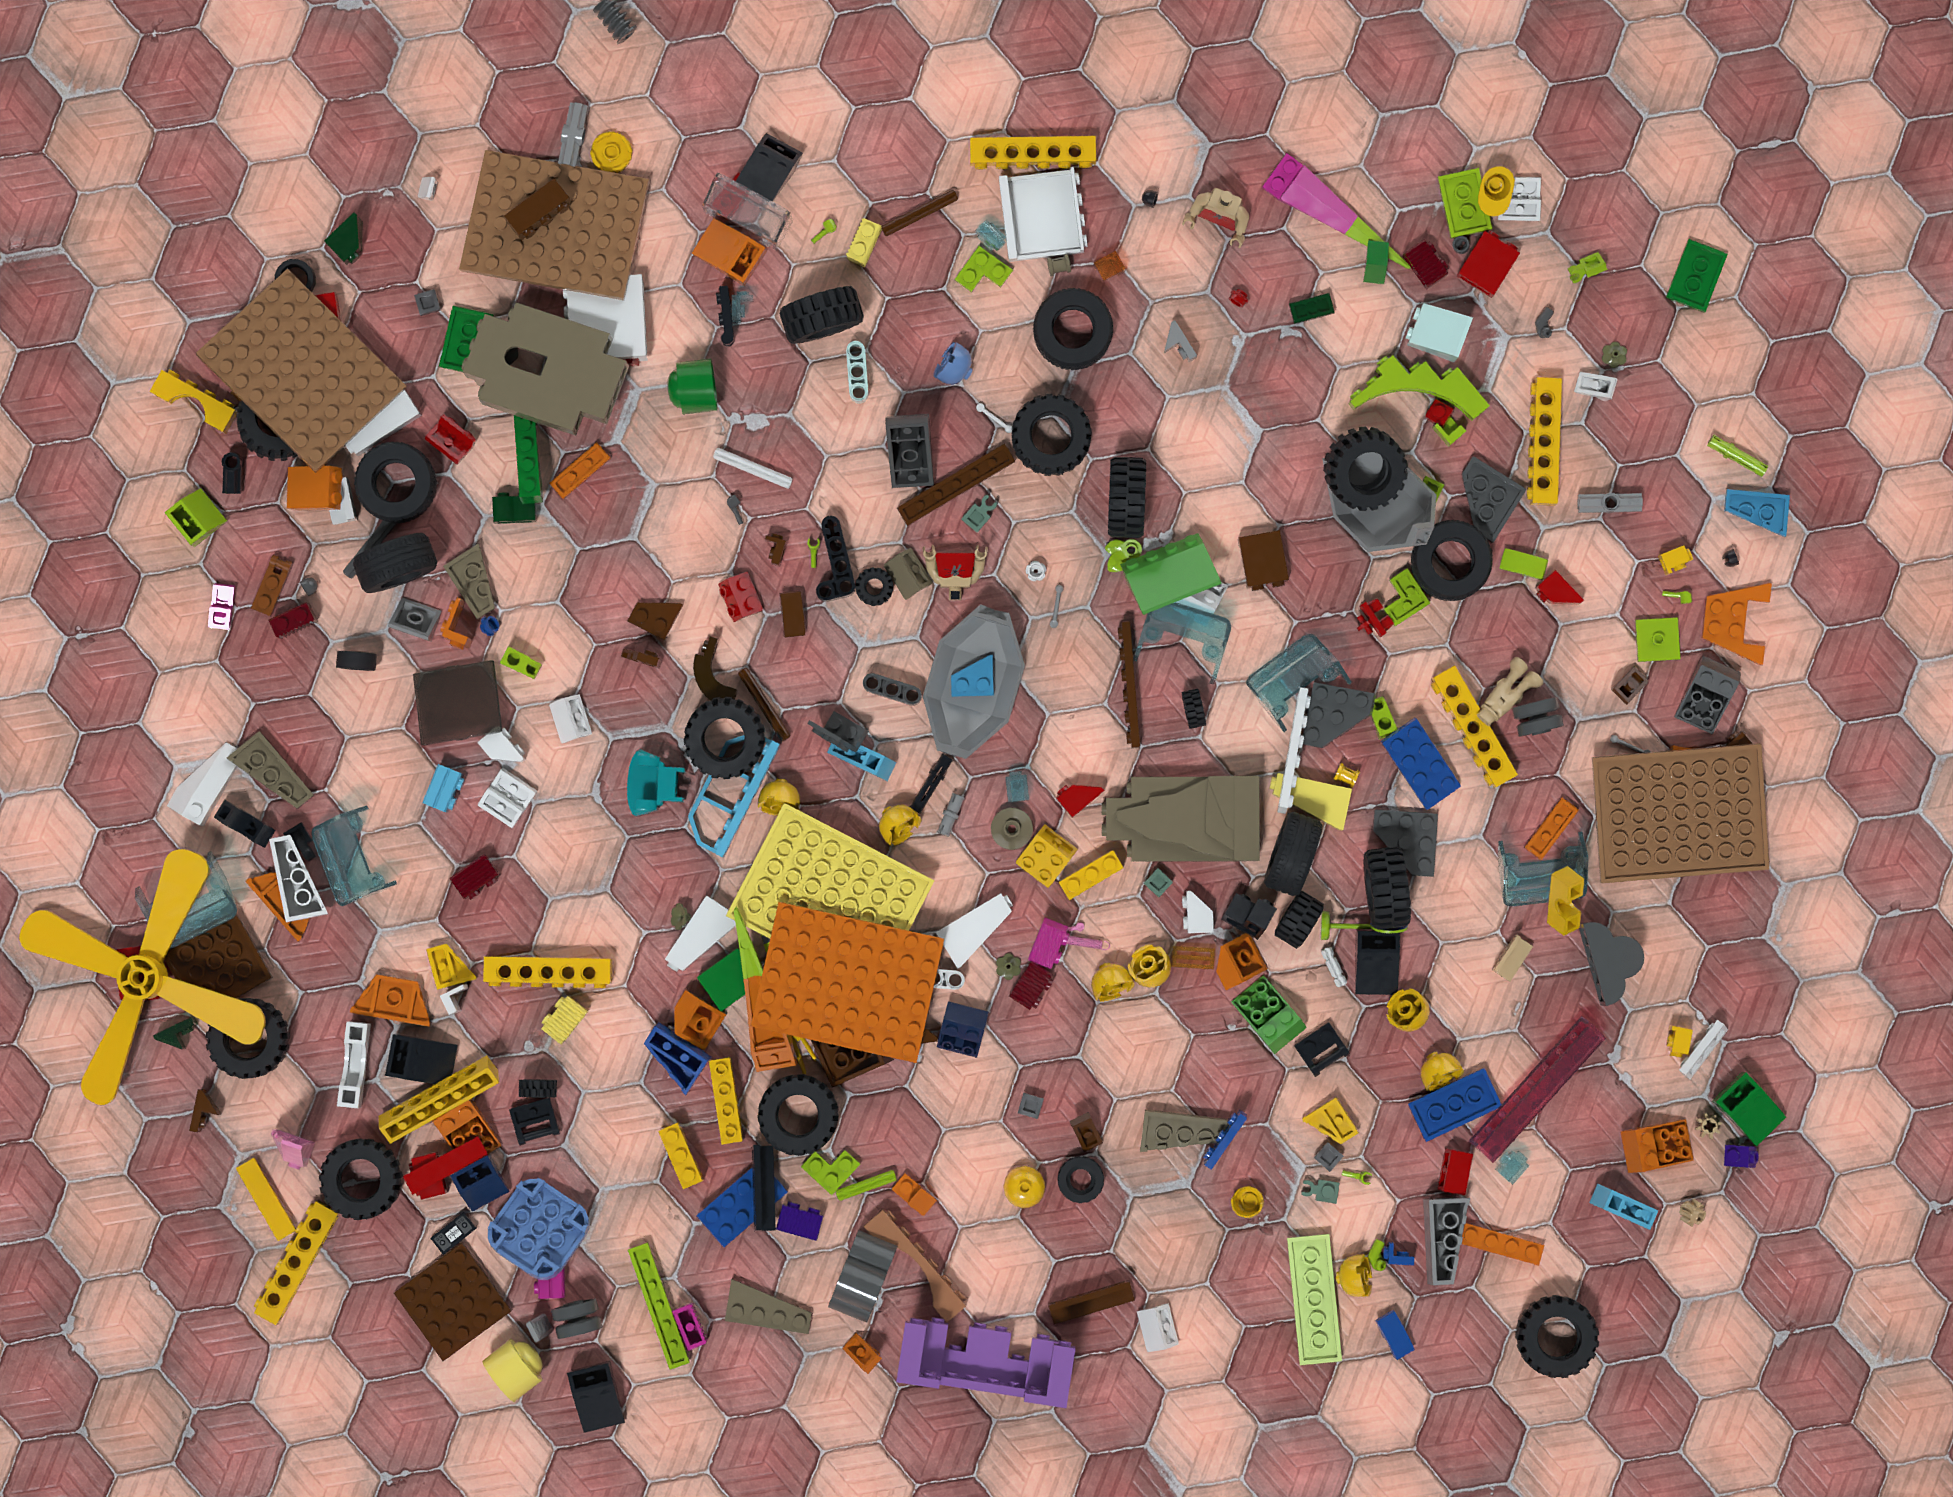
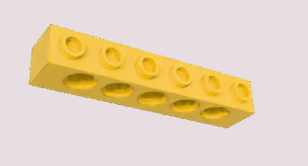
M1096 136L970 138V166H975V169L978 170L987 169V166H996V169H1008V166H1016L1017 169H1028L1029 165H1037V168L1040 169L1050 168V165H1058V168H1071V165H1079L1080 168H1091L1092 165H1096ZM1034 148L1038 150L1039 155L1036 158L1029 157L1027 155L1029 149ZM1056 148L1059 150L1060 155L1052 158L1049 156L1048 151ZM1072 148H1077L1081 154L1078 157H1072L1069 151ZM993 149L997 152V156L990 159L986 157V151ZM1009 149H1015L1018 155L1015 158H1009L1006 152Z
M1537 377L1534 383L1531 382L1530 395H1534V403H1530V416H1533V424L1529 425V437H1532V445L1528 447V458H1532L1531 466H1528L1527 477L1531 479V487H1527V500H1530V505L1556 506L1558 504L1562 378ZM1541 395H1548L1551 402L1549 405L1541 403ZM1540 416H1547L1550 424L1543 426L1539 421ZM1539 437H1547L1549 445L1547 447L1541 446L1539 444ZM1540 457L1546 458L1548 460V467H1540L1538 459ZM1539 478L1547 480V488L1542 489L1538 486L1537 481Z
M1454 665L1431 679L1433 683L1430 684L1436 695H1441L1443 699L1441 704L1446 713L1450 712L1453 716L1452 724L1457 731L1461 730L1464 736L1462 741L1468 750L1472 749L1475 755L1472 758L1477 767H1482L1485 774L1483 777L1488 786L1492 785L1493 788H1496L1517 776V772L1491 727L1487 726L1477 717L1481 710L1456 666ZM1451 685L1457 689L1455 697L1447 695L1446 689L1448 686ZM1459 704L1466 705V715L1458 714L1457 706ZM1469 722L1477 724L1478 731L1475 734L1468 731L1467 725ZM1480 740L1488 743V750L1486 752L1478 749ZM1494 758L1499 762L1497 770L1489 768L1488 762L1490 759Z
M484 957L483 982H489L488 986H501V982H510V987H522V983H531V987H543V983H552V987H564V983H573V988H585L586 984H594V988H607V984H612V959ZM505 965L511 969V974L507 978L502 977L500 973L501 968ZM525 966H529L532 969V975L529 978H524L521 974V970ZM546 966L553 969V976L549 979L545 978L542 974ZM566 967H572L574 970V976L571 979L565 978L563 974ZM592 967L595 970L596 974L593 979L585 977L584 972L586 968Z
M488 1055L379 1115L380 1131L390 1144L498 1084L499 1074L497 1068Z
M319 1200L315 1204L311 1203L305 1213L308 1217L305 1222L301 1221L295 1231L297 1233L295 1240H290L285 1248L287 1254L284 1260L280 1258L274 1268L277 1271L274 1278L270 1277L264 1286L267 1289L263 1297L259 1296L256 1300L254 1314L274 1325L280 1323L340 1213H335L331 1210L332 1207ZM313 1219L320 1220V1230L312 1228L311 1222ZM303 1237L310 1239L311 1246L309 1249L302 1247L301 1240ZM293 1256L299 1257L301 1261L299 1267L292 1266L291 1258ZM282 1275L289 1276L290 1284L288 1286L282 1285L280 1281ZM272 1293H276L280 1297V1302L277 1305L270 1301Z

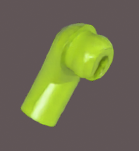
M1375 1239L1368 1253V1259L1373 1269L1383 1271L1386 1268V1262L1382 1258L1381 1251L1385 1243L1378 1239Z

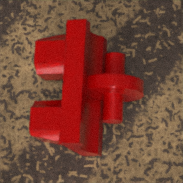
M1378 599L1368 603L1364 602L1359 606L1368 621L1365 620L1363 615L1357 617L1361 623L1357 627L1358 631L1364 628L1368 635L1373 632L1369 626L1371 624L1378 636L1382 637L1394 625L1389 615L1381 620H1378L1375 613L1383 608Z

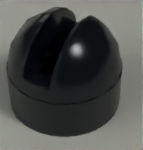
M1147 190L1142 194V201L1146 206L1154 208L1158 199V192Z
M1734 549L1723 554L1722 560L1729 559L1724 565L1727 567L1739 565Z

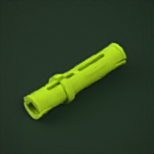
M1714 434L1707 444L1708 447L1722 454V457L1725 459L1729 458L1760 477L1765 474L1768 468L1767 464L1741 451L1732 442L1728 443Z

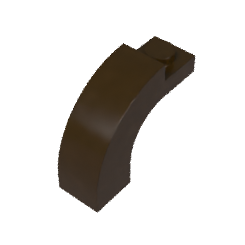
M711 636L709 641H704L701 652H704V656L695 654L693 671L696 683L701 692L710 701L717 697H732V699H735L738 690L719 683L712 673V661L719 640Z

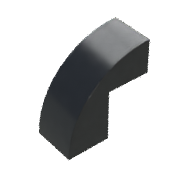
M225 799L214 816L215 819L225 826L239 832L263 848L266 847L269 839H271L276 831Z

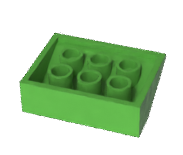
M1198 533L1120 564L1127 585L1143 615L1222 584Z

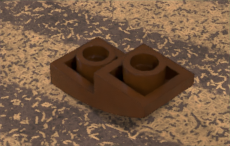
M801 591L780 593L784 637L805 636Z

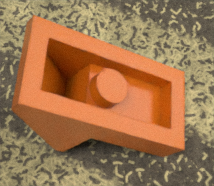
M906 1173L891 1189L922 1216L937 1201L936 1198Z
M857 1333L842 1348L867 1374L882 1359L880 1353Z

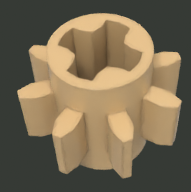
M1704 1113L1703 1119L1696 1118L1699 1126L1695 1127V1130L1701 1131L1700 1137L1703 1138L1708 1134V1137L1713 1139V1133H1721L1717 1128L1722 1122L1715 1121V1114L1708 1118V1114ZM1706 1121L1713 1124V1126L1710 1127V1131H1708V1129H1704V1125L1707 1124Z
M1692 1199L1691 1202L1685 1201L1680 1207L1679 1213L1682 1215L1680 1220L1693 1227L1694 1223L1697 1225L1701 1224L1706 1217V1211L1703 1210L1705 1206L1695 1199Z

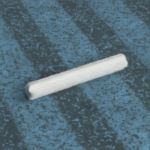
M717 448L714 452V459L787 489L792 484L793 479L721 448Z

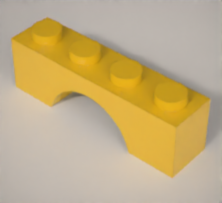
M170 369L168 372L161 370L149 392L170 404L184 397L198 399L205 411L204 422L227 434L237 416V411L233 409L235 407L234 404L225 399L223 402L216 400L217 395L208 390H205L203 393L197 389V384L188 379L186 383L179 379L180 375Z

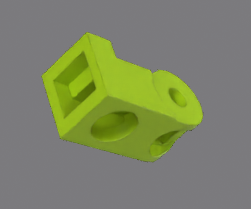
M509 646L500 661V664L532 679L536 678L542 666L541 663Z
M1384 697L1376 698L1371 717L1380 740L1396 731L1397 727Z

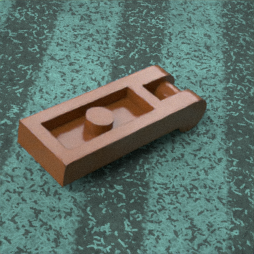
M274 554L269 561V566L251 606V609L270 617L273 614L293 566V562L288 560L285 562ZM276 567L282 569L281 575L274 573Z

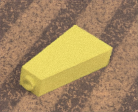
M1277 773L1276 777L1271 778L1269 788L1273 790L1272 795L1280 798L1284 775ZM1297 777L1295 788L1291 787L1290 795L1294 796L1292 805L1337 830L1342 831L1344 829L1352 789Z

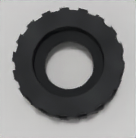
M1076 1156L1068 1159L1060 1168L1057 1179L1058 1186L1064 1197L1070 1201L1087 1203L1101 1193L1104 1186V1174L1101 1167L1093 1159L1085 1156ZM1078 1169L1086 1170L1091 1176V1184L1084 1190L1075 1189L1070 1182L1072 1173Z

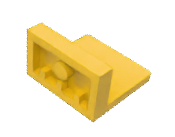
M1044 824L1017 859L1016 864L1049 888L1078 849Z

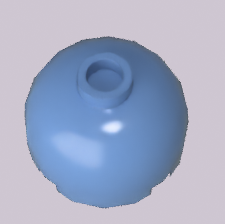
M953 342L943 353L942 357L944 358L940 365L937 364L933 377L941 382L951 385L959 383L963 378L967 380L973 371L970 368L972 358L969 351L957 342Z

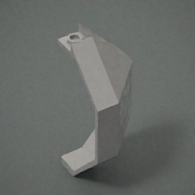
M1369 452L1357 457L1349 469L1350 482L1354 485H1365L1374 481L1382 470L1383 459L1381 455ZM1322 458L1323 465L1327 464L1325 458ZM1409 467L1405 469L1408 472L1406 480L1403 479L1402 481L1405 484L1403 490L1397 491L1398 497L1395 500L1393 498L1388 500L1389 505L1385 507L1379 505L1378 510L1371 511L1367 507L1366 511H1359L1357 507L1355 509L1348 507L1336 497L1327 484L1334 519L1367 552L1426 545L1434 528L1436 494Z
M980 604L939 640L923 694L937 751L966 759L1009 722L1025 667L1009 613L994 610ZM989 655H993L994 696L952 697L951 675Z

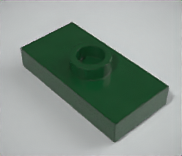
M1330 293L1289 303L1294 325L1335 314Z

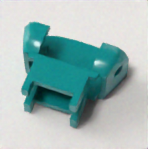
M639 749L632 757L627 780V800L632 814L639 817L658 811L659 806H663V801L684 802L683 797H677L678 773H686V769L665 767V763L661 762L660 757Z

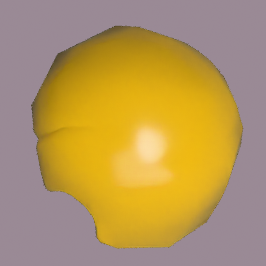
M1251 1186L1241 1187L1237 1189L1231 1198L1232 1210L1240 1217L1253 1218L1261 1212L1264 1206L1263 1195L1257 1188Z

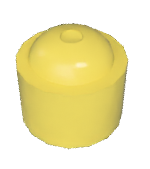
M510 1339L482 1361L496 1385L513 1402L543 1380L540 1374L543 1368L542 1360L535 1349L525 1342L516 1343Z

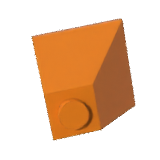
M1246 933L1222 945L1220 948L1216 972L1225 990L1235 987L1267 970L1252 937Z
M685 990L674 1007L675 1034L705 1050L726 1017V1014Z

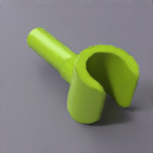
M829 219L823 222L825 229L811 239L814 244L824 235L836 231L837 226L834 220Z
M810 538L807 541L808 548L811 550V568H816V554L820 548V540L818 538L816 546L810 545Z
M1663 591L1662 596L1680 597L1681 604L1692 602L1691 594L1688 591Z
M1342 1171V1176L1358 1179L1365 1185L1371 1184L1363 1180L1366 1174L1372 1176L1369 1172L1353 1173Z

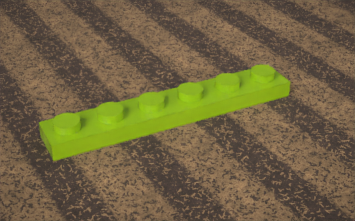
M647 1242L628 1249L669 1370L690 1363L649 1243Z

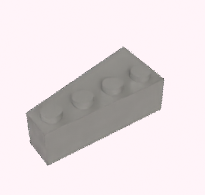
M1470 1198L1423 1199L1427 1284H1454L1459 1260L1458 1254L1462 1244L1463 1228L1466 1223V1213Z

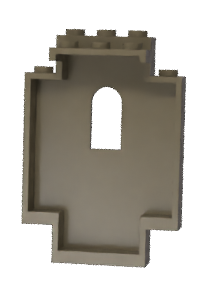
M515 303L514 308L510 309L508 313L509 321L487 314L484 315L483 320L480 319L477 325V336L470 343V354L468 358L464 359L462 370L467 378L473 379L480 386L478 397L482 405L575 436L583 417L604 424L608 423L629 368L626 360L607 355L613 341L610 333L519 303ZM517 347L548 357L541 376L508 365L505 361L507 351Z

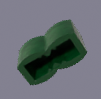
M519 492L518 496H510L509 493H497V497H492L494 524L536 522V503L522 504Z

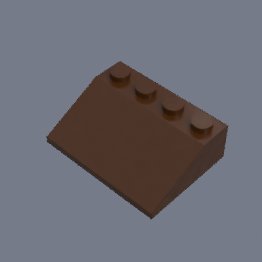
M811 1040L832 1088L894 1060L891 1057Z

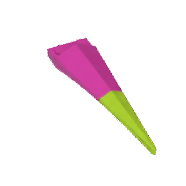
M1287 153L1261 187L1277 200L1365 246L1368 245V240L1385 242L1305 165L1303 166ZM1389 246L1388 258L1410 269V265Z

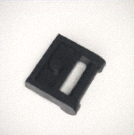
M1329 1022L1294 1045L1314 1077L1320 1075V1071L1342 1056L1346 1057L1350 1054ZM1334 1044L1337 1045L1338 1050L1314 1065L1312 1062L1313 1058Z
M551 1098L509 1109L519 1145H524L527 1141L551 1134L554 1136L560 1134ZM546 1120L550 1121L551 1126L523 1134L522 1127Z

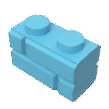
M438 764L422 803L448 813L449 809L453 810L457 801L454 798L456 791H461L465 779L462 778L463 774Z

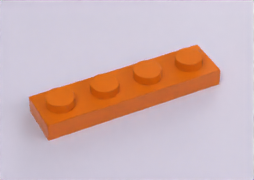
M1465 1223L1463 1228V1245L1538 1266L1540 1264L1545 1245Z

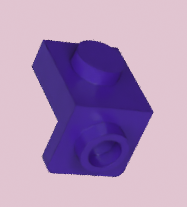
M1725 1145L1724 1166L1756 1167L1759 1159L1756 1146Z

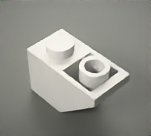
M496 727L478 741V744L493 760L525 761L523 757L525 752L518 744L515 746L509 740L512 736L505 728L501 730L499 727Z
M1186 891V896H1182V907L1187 910V917H1183V929H1187V933H1214L1213 911L1192 891Z

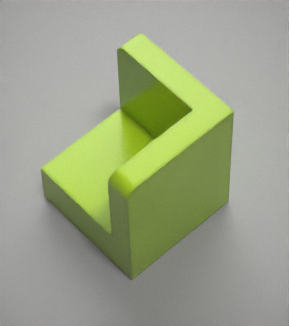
M1451 417L1444 428H1441L1438 423L1432 427L1448 447L1466 432L1463 426H1458Z

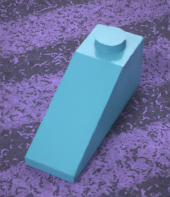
M831 743L827 753L885 781H888L897 763L862 745L855 753L850 749L848 752H845Z
M1597 1184L1589 1202L1649 1230L1658 1213V1210L1600 1184Z

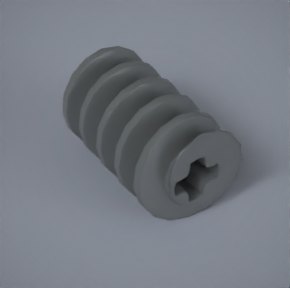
M602 0L594 7L593 11L598 13L597 17L600 20L604 19L602 24L608 26L607 30L609 33H613V39H619L617 44H621L633 35L637 26H629L632 19H624L627 12L619 13L622 5L614 6L618 0Z

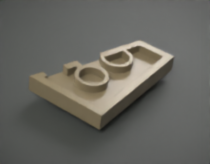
M479 544L443 566L477 619L495 609Z

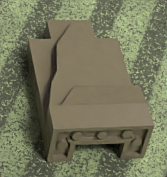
M1259 776L1131 777V781L1127 782V794H1131V798H1106V803H1102V815H1106V824H1102V836H1106V841H1131V845H1127V857H1131V862L1260 861Z

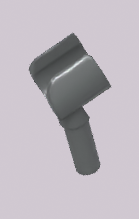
M732 495L727 499V505L734 513L738 525L743 524V521L736 508L740 501L735 495Z

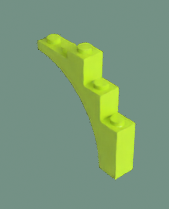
M1394 355L1390 358L1385 356L1377 363L1379 367L1375 371L1380 377L1377 378L1375 375L1366 383L1368 387L1363 391L1358 389L1350 396L1352 400L1348 403L1355 410L1365 402L1384 394L1420 392L1449 402L1471 421L1490 406L1458 367L1454 370L1449 368L1441 375L1443 378L1441 380L1426 361L1422 364L1417 362L1409 369L1411 372L1409 374Z

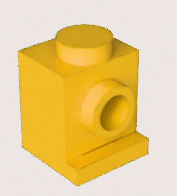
M1684 545L1658 556L1665 575L1671 574L1672 568H1674L1675 572L1686 568L1685 563L1693 560L1689 548L1686 549Z
M1669 1026L1668 1030H1672V1034L1668 1035L1666 1044L1669 1047V1056L1682 1058L1683 1054L1689 1055L1693 1030Z

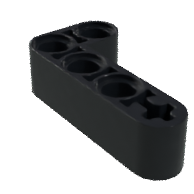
M827 516L822 520L821 527L834 579L822 582L816 588L817 597L823 602L852 596L856 590L840 522L835 516ZM828 521L837 524V526H834L835 535L840 533V536H833L827 539V536H831L830 529L825 528L828 525ZM839 541L842 544V548L840 551L834 552L830 549L831 543ZM839 561L847 564V568L843 572H838L835 569V565ZM845 581L852 584L849 592H842L840 590V585ZM827 586L831 588V595L829 597H822L820 595L822 587Z

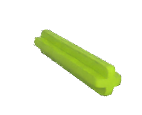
M890 1170L836 1190V1196L839 1201L894 1182L897 1180L895 1172Z

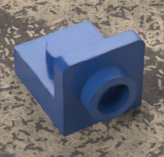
M1388 1242V1247L1384 1246L1383 1259H1387V1264L1414 1266V1257L1409 1256V1252L1397 1251V1255H1393L1394 1243Z

